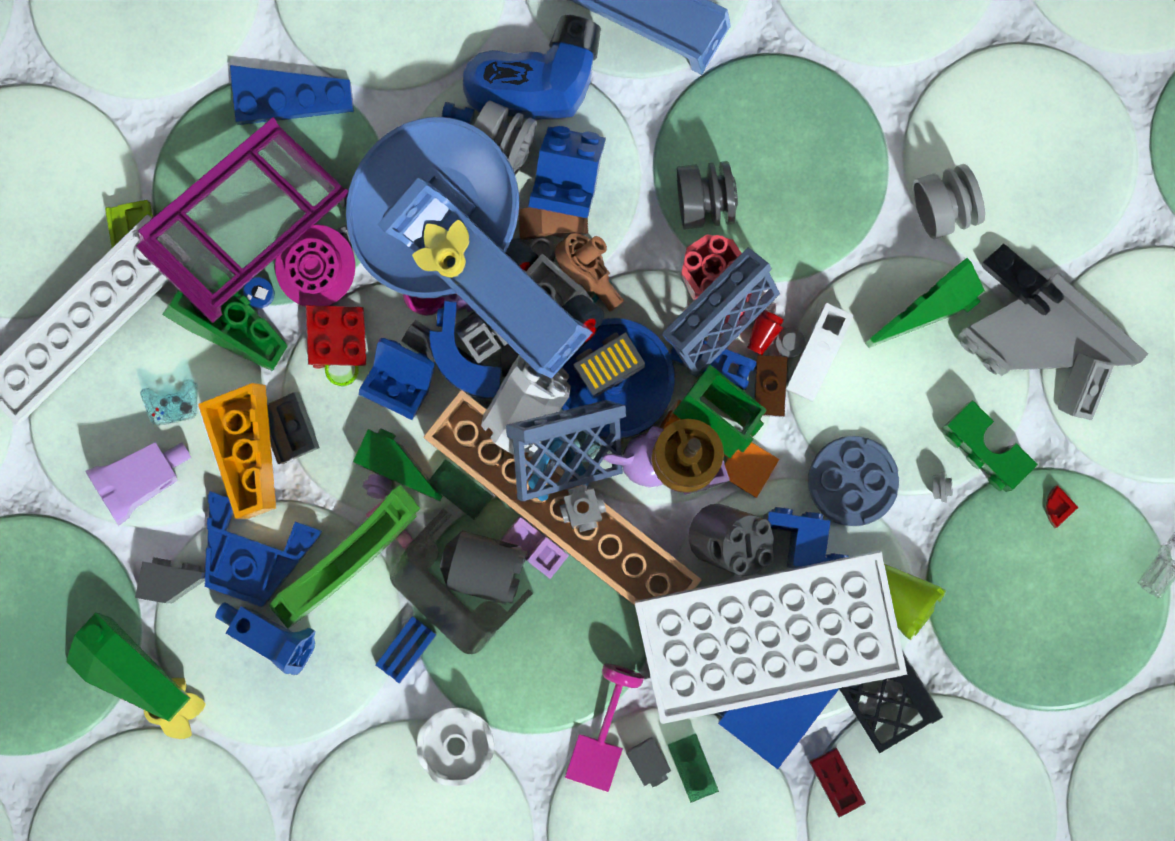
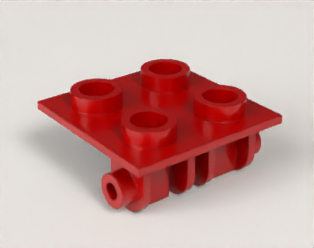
M306 305L308 365H313V368L316 369L325 368V365L366 366L364 307Z

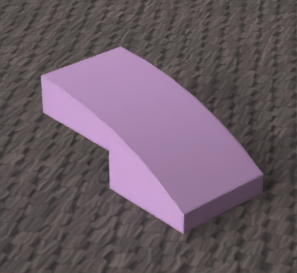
M520 516L500 539L507 543L522 546V550L527 551L525 560L549 579L553 577L569 556Z

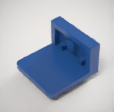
M380 338L376 347L374 365L361 385L359 395L413 420L428 395L435 364L426 355L415 353L402 347L397 341Z

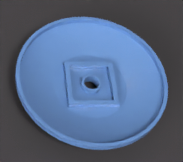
M429 117L417 119L387 133L364 156L356 169L349 188L346 204V222L348 235L357 258L377 281L394 291L408 296L438 298L456 294V292L435 271L421 269L412 256L414 251L402 241L385 233L377 225L383 219L385 211L396 204L410 183L415 182L417 178H424L452 201L506 252L517 225L519 192L516 177L507 156L497 143L483 131L471 124L452 118Z

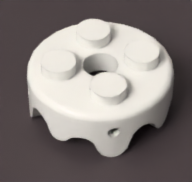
M453 707L439 711L430 717L419 731L417 740L419 763L431 779L438 784L449 786L467 785L479 778L490 765L495 745L493 733L488 723L472 710ZM453 737L461 738L465 743V749L459 755H454L448 750V742Z

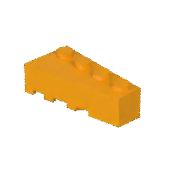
M251 383L199 403L198 406L235 519H250L276 509L266 385Z

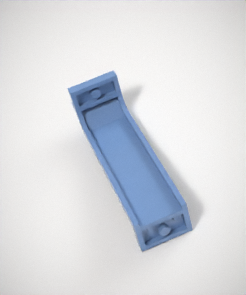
M570 0L688 58L692 71L700 75L704 73L731 27L728 9L710 0Z
M417 178L415 182L410 183L405 188L402 197L396 204L385 211L383 219L377 225L385 233L402 241L416 252L419 249L425 248L424 231L426 224L438 225L448 231L455 221L460 220L466 226L469 234V245L464 252L465 267L458 276L451 278L441 275L438 271L435 272L536 372L552 379L593 332L563 309L452 201L424 178ZM454 257L447 261L448 268L453 267L455 264Z

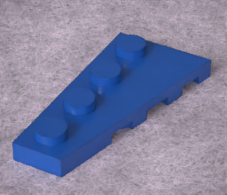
M230 65L235 122L237 125L268 122L272 117L278 121L354 112L350 80Z

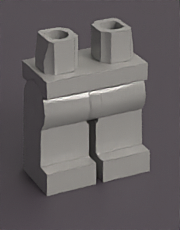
M475 311L455 325V331L478 364L501 348L494 336H497L504 346L508 344Z

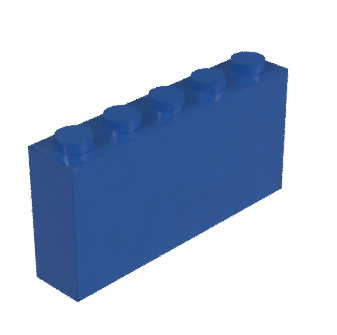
M840 688L718 712L721 716L718 724L776 769H779Z

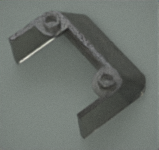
M443 508L406 548L391 569L390 580L392 585L459 650L466 654H475L480 652L530 600L534 593L528 589L508 611L494 601L481 603L473 612L465 607L428 571L436 562L439 554L438 547L431 537L452 516Z

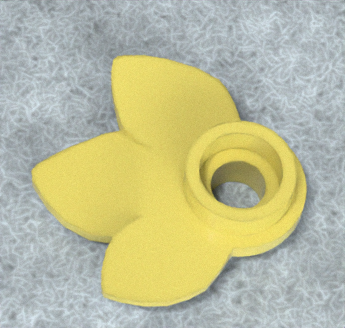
M457 220L447 231L438 225L426 224L424 231L425 248L419 249L412 254L416 264L425 271H438L445 277L458 276L466 264L464 252L469 245V234L466 226L460 220ZM454 257V258H455V264H454V266L448 268V266H447V261H448V259Z
M172 678V680L185 692V678ZM185 692L191 699L171 721L164 720L145 710L144 715L149 722L160 725L165 735L176 739L189 738L192 736V731L188 720L198 716L206 706V703L198 695Z

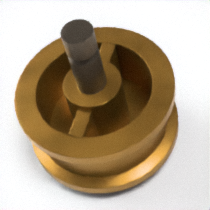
M695 419L678 420L668 425L659 435L652 450V467L657 478L666 487L677 492H695L706 487L720 470L724 456L723 445L718 434L706 423Z

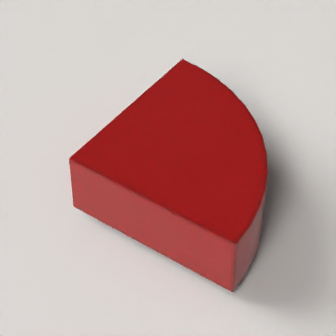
M1057 485L1054 486L1048 495L1046 513L1051 525L1054 528H1058L1079 507Z

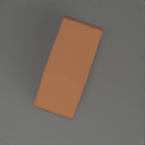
M531 207L519 209L520 239L531 240L549 235L566 238L572 233L588 234V219Z

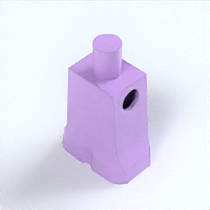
M155 442L110 465L96 466L85 472L119 526L129 519L131 513L137 507L177 482V477L172 469L190 459L191 456L183 443L162 454Z

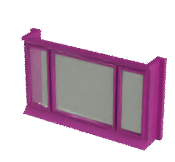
M272 117L138 230L140 243L136 245V248L213 323L222 315L221 305L339 203L345 208L349 191L344 189Z

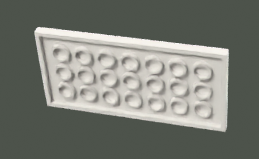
M881 551L635 601L661 724L907 675Z

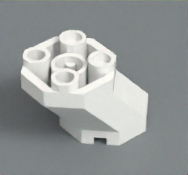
M519 355L512 364L491 404L483 414L481 426L485 431L488 427L491 429L493 434L490 438L494 444L514 455L513 439L507 437L506 425L560 412L570 395L571 386L567 382L569 375L561 368L551 379L536 372ZM534 444L524 446V452H528L527 457H533L538 449Z

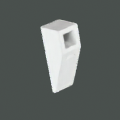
M828 303L823 306L786 390L812 402L814 401L854 316L853 314Z

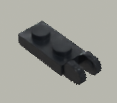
M1004 243L982 262V267L1024 304L1028 303L1043 316L1047 315L1051 310L1047 302L1038 295L1040 292L1054 301V303L1059 304L1064 299L1063 293L1054 284L1048 282L1044 276Z

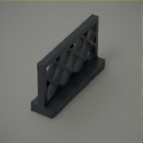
M904 652L903 656L907 675L887 678L888 680L901 683L904 688L901 700L883 696L887 679H883L880 695L862 691L863 683L859 685L858 690L849 687L839 689L879 754L930 723L933 724L943 718L940 709ZM849 692L857 694L856 702ZM906 693L911 699L912 703L905 702ZM861 695L879 699L875 716L864 714L860 711L858 705ZM882 700L900 705L896 721L878 717ZM903 706L917 709L922 720L914 725L900 723ZM866 719L874 720L872 728ZM877 722L895 726L893 737L882 744L875 735ZM899 727L905 728L904 731L897 734Z

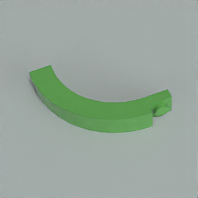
M401 485L392 490L373 514L344 542L298 580L278 593L269 607L287 629L304 618L351 580L417 517L416 513L421 509L416 504L412 495L407 493Z

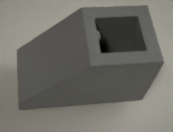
M153 557L152 563L142 562L135 598L172 604L205 581V572H200V565L183 563L182 568L170 566L171 560Z

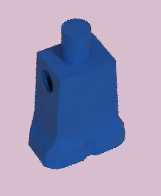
M226 602L222 603L216 611L215 618L229 626L226 631L227 635L269 659L285 674L298 675L314 651L316 631L312 628L292 632L254 609L241 606L238 610Z

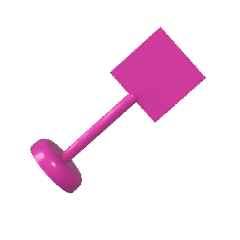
M605 663L602 668V675L607 680L616 683L598 740L579 734L565 778L609 792L623 748L606 743L605 740L623 686L638 688L643 684L644 676L631 669Z

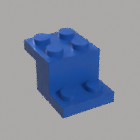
M548 126L539 151L535 183L528 207L588 219L596 191L606 137H600L597 133L589 131L583 133L570 131L569 128L564 126Z
M775 507L771 512L769 511L763 515V519L770 522L772 529L791 531L787 560L788 568H797L849 557L848 555L836 553L826 555L831 521L823 520V514L805 512L801 516L792 515V509Z

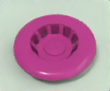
M313 225L276 257L275 272L277 281L283 292L299 305L329 306L334 304L347 293L354 280L355 257L352 248L338 231L324 225ZM312 243H316L315 248H311ZM324 247L328 249L326 253L322 251ZM332 256L334 259V264H331L330 257ZM331 269H334L333 276H330ZM324 280H327L328 283L325 286H323L322 282ZM311 284H315L316 289L312 290Z

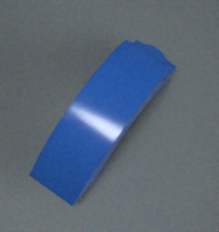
M444 301V309L438 308L436 326L442 327V332L430 331V347L435 364L442 375L457 389L472 396L494 399L500 388L501 367L476 365L466 360L460 354L454 338L457 302Z

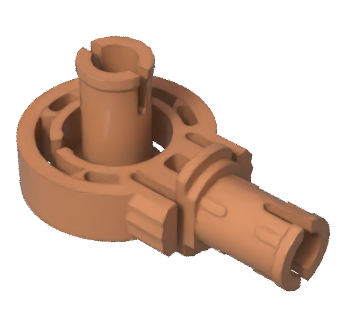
M579 233L570 234L556 246V259L560 269L577 284H581L586 292L594 291L608 311L611 312L624 299L608 280L610 272L604 266L602 254L607 251L606 243L599 236H594L590 240Z

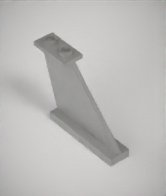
M1058 273L1052 276L1048 282L1054 284L1063 293L1064 299L1058 304L1054 303L1042 292L1038 294L1050 307L1051 311L1047 315H1041L1028 303L1024 304L1018 299L973 325L966 327L957 336L962 340L960 344L970 354L976 353L984 360L983 365L987 370L995 375L998 373L1001 376L1010 370L1073 368L1076 358L1080 353L1110 362L1114 366L1130 365L1131 367L1141 363L1148 355L1142 347Z

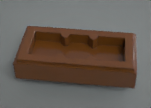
M757 355L754 400L766 409L763 416L784 417L787 357Z

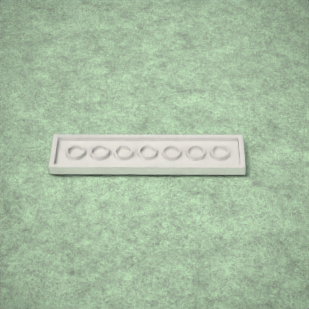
M147 214L0 356V409L14 424L19 425L169 281L136 248V245L140 243L138 230L152 219L150 215ZM166 232L157 238L183 266L191 260Z

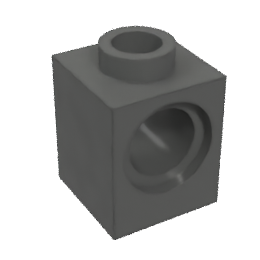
M653 737L626 751L644 786L651 784L653 788L668 779L666 774L671 772V769Z

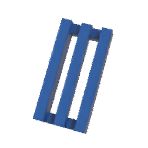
M412 616L375 666L400 684L437 634ZM415 625L418 628L388 667L385 663ZM422 633L427 634L426 639L399 674L396 673L394 670Z

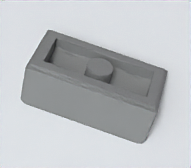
M1078 354L1058 404V409L1074 417L1092 420L1114 364L1085 354Z

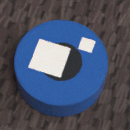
M256 277L245 284L243 296L250 301L252 307L265 308L272 303L275 291L269 281Z

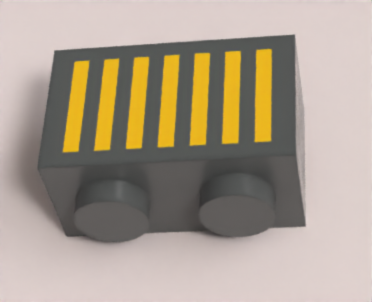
M626 332L621 336L618 333H614L602 341L603 347L594 352L590 348L576 357L578 362L573 364L574 370L592 399L645 367V362Z

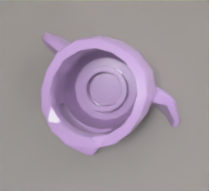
M652 426L648 433L637 435L628 443L623 456L606 454L603 459L612 464L622 465L626 476L638 485L649 488L661 486L663 483L655 475L651 456L653 447L664 429Z

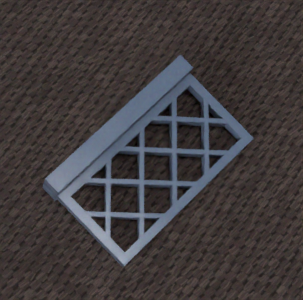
M749 247L662 333L665 340L674 347L689 372L696 378L780 295L769 273L772 270L770 264ZM763 290H768V291L760 298V296H761V294H762V291H763ZM752 293L749 302H745L747 295ZM745 311L744 315L739 319L741 312ZM726 315H730L728 323H724ZM720 333H724L723 336L718 340ZM709 336L707 344L702 345L704 338ZM703 354L702 357L697 361L698 355Z
M604 400L507 424V437L513 439L517 499L526 501L623 474L622 465L612 464L611 468L603 469L600 463L607 452L622 456L620 418L626 417L625 405ZM610 424V434L604 442L598 434L604 425ZM580 431H584L588 436L579 448L573 441ZM559 437L563 443L554 455L548 450V447L554 438ZM596 441L602 447L595 458L592 459L586 453L593 442ZM534 444L538 449L528 462L525 459L524 446ZM569 447H571L577 454L570 465L567 466L561 460ZM545 453L552 460L544 473H542L536 466ZM585 459L590 465L584 475L579 476L575 471L581 461ZM559 465L565 470V473L559 482L554 483L550 480V477ZM532 472H534L540 479L533 489L527 490V480Z

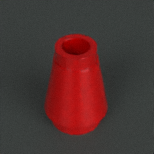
M764 310L755 319L747 348L763 355L783 329L781 325L784 319Z

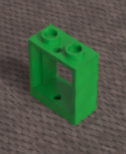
M709 365L673 411V414L681 420L695 419L709 425L718 434L723 445L724 454L731 458L737 450L743 453L754 439L753 437L764 425L760 419L766 412V409ZM702 395L741 425L742 429L738 431L700 400Z

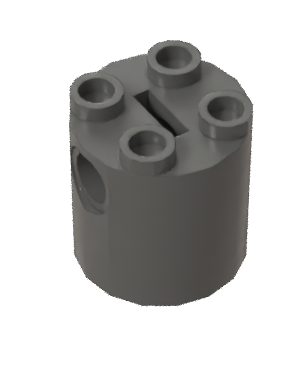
M710 504L702 508L693 518L689 528L688 541L691 551L698 559L740 576L753 575L773 562L774 537L768 520L723 504Z
M462 530L446 544L442 554L440 570L446 584V589L504 605L507 602L512 604L520 582L519 579L515 578V574L521 573L527 551L522 550V546Z

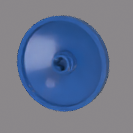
M620 318L603 319L600 328L592 339L578 349L562 366V369L569 375L567 382L571 388L569 398L561 409L564 411L604 400L613 401L625 405L626 417L620 418L621 439L644 432L661 418L673 394L675 382L674 367L666 346L655 333L637 322ZM626 332L645 362V367L592 399L574 370L573 364L578 362L576 357L590 348L594 352L603 347L602 341L610 335L618 333L621 336ZM610 424L604 425L598 434L600 438L607 439L610 434Z

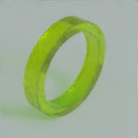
M325 365L327 379L336 386L345 387L352 384L359 374V366H355V373L349 381L343 383L336 382L329 374L330 365Z

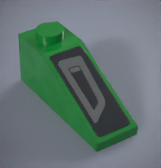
M382 428L379 429L378 433L370 429L367 430L353 460L354 463L437 501H441L443 497L403 445L394 440L395 434Z

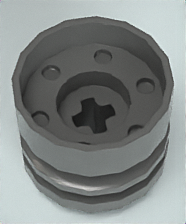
M720 162L719 176L716 174L714 163H708L707 177H701L697 164L677 166L678 200L683 229L702 228L705 222V213L711 214L715 226L720 225V212L724 213L727 225L735 224L738 196L735 177L732 175L729 162Z

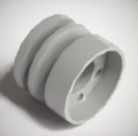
M488 101L481 110L474 127L483 131L497 143L507 156L516 176L531 152L537 120L528 118L522 126L523 114L517 113L511 122L507 123L508 108L493 101Z
M963 163L957 165L954 170L950 168L945 169L942 180L937 174L933 173L915 179L913 182V194L917 212L930 238L937 239L952 234L955 231V222L959 228L965 230L970 227V224L977 226L985 221V206L978 181L968 165Z

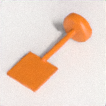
M676 400L659 428L665 429L671 423L681 420L673 414V411L682 400ZM751 442L743 453L737 450L731 458L727 457L725 467L729 482L757 498L780 459Z

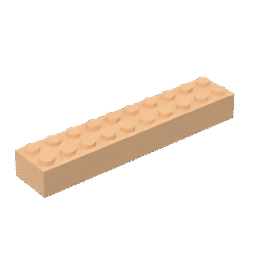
M461 390L423 437L428 443L634 606L635 601L695 589L702 580L606 503H604L606 512L601 513L602 521L597 522L598 527L580 532L579 527L572 529L571 522L564 523L560 505L565 504L564 496L569 495V489L548 494V499L540 501L538 498L526 501L518 500L514 455L494 444L490 438L493 434L491 429L488 427L485 431L481 426L486 409ZM525 452V459L529 462L532 457H527L528 452ZM557 466L550 480L554 483L559 482L565 471ZM532 474L530 475V477H529L528 480H527V490H531L530 486L528 485V482H529V480H530ZM580 502L577 505L579 513H586L589 510V505L586 502Z

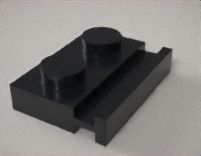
M293 392L267 405L270 442L277 464H285L287 461L320 448L299 392Z

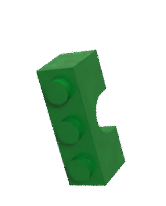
M972 400L941 428L946 433L944 437L953 447H960L968 454L966 459L974 468L978 470L982 468L989 475L987 479L998 491H1012L1038 464L1017 443L1009 446L1002 454L991 452L984 443V434L994 421Z

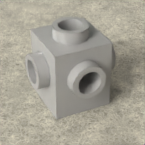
M586 485L569 489V495L564 496L565 504L560 505L564 523L571 522L572 529L579 527L580 532L597 528V522L602 521L601 513L606 512L602 494L595 495L594 488L587 490ZM580 502H586L589 505V510L586 513H579L577 511V505Z

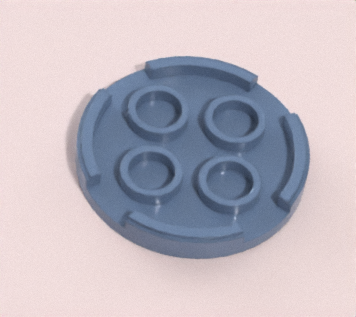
M859 436L838 438L824 446L812 461L808 474L810 496L817 509L835 523L845 526L870 524L883 517L893 506L897 498L899 488L897 465L888 450L872 439Z

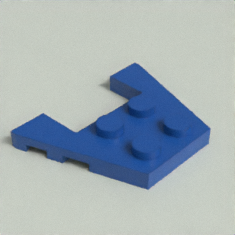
M210 491L208 495V547L206 548L204 587L264 607L321 536L322 531L294 522L284 551L228 532L227 528L233 515L229 498Z

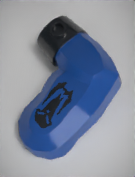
M564 15L558 21L549 43L550 49L545 54L539 52L510 53L496 50L477 54L468 62L463 72V91L468 104L476 111L481 112L488 101H493L507 107L509 111L508 116L514 117L517 113L523 114V119L573 117L583 103L591 83L593 61L596 60L598 55L600 26L583 17Z

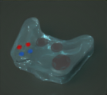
M187 379L181 389L173 394L159 396L149 388H143L140 392L149 419L155 425L161 426L191 420L197 415V383L192 379Z

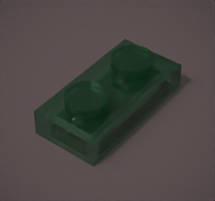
M446 459L430 478V481L445 498L473 520L479 516L493 498L491 494Z
M696 733L667 744L690 803L719 792Z

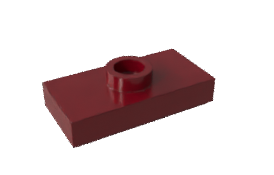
M836 747L809 761L839 818L866 804Z

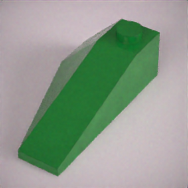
M200 257L190 270L212 294L230 280L224 272ZM179 290L176 291L163 312V316L212 343L270 371L274 370L288 345L270 324L256 313L245 296H242L237 291L221 305L222 315L212 323Z
M968 257L941 278L927 293L916 299L904 312H901L865 343L868 348L954 316L962 309L968 313L981 302L978 296L985 290Z
M95 612L74 635L66 662L85 682L167 721H171L191 699L111 617Z

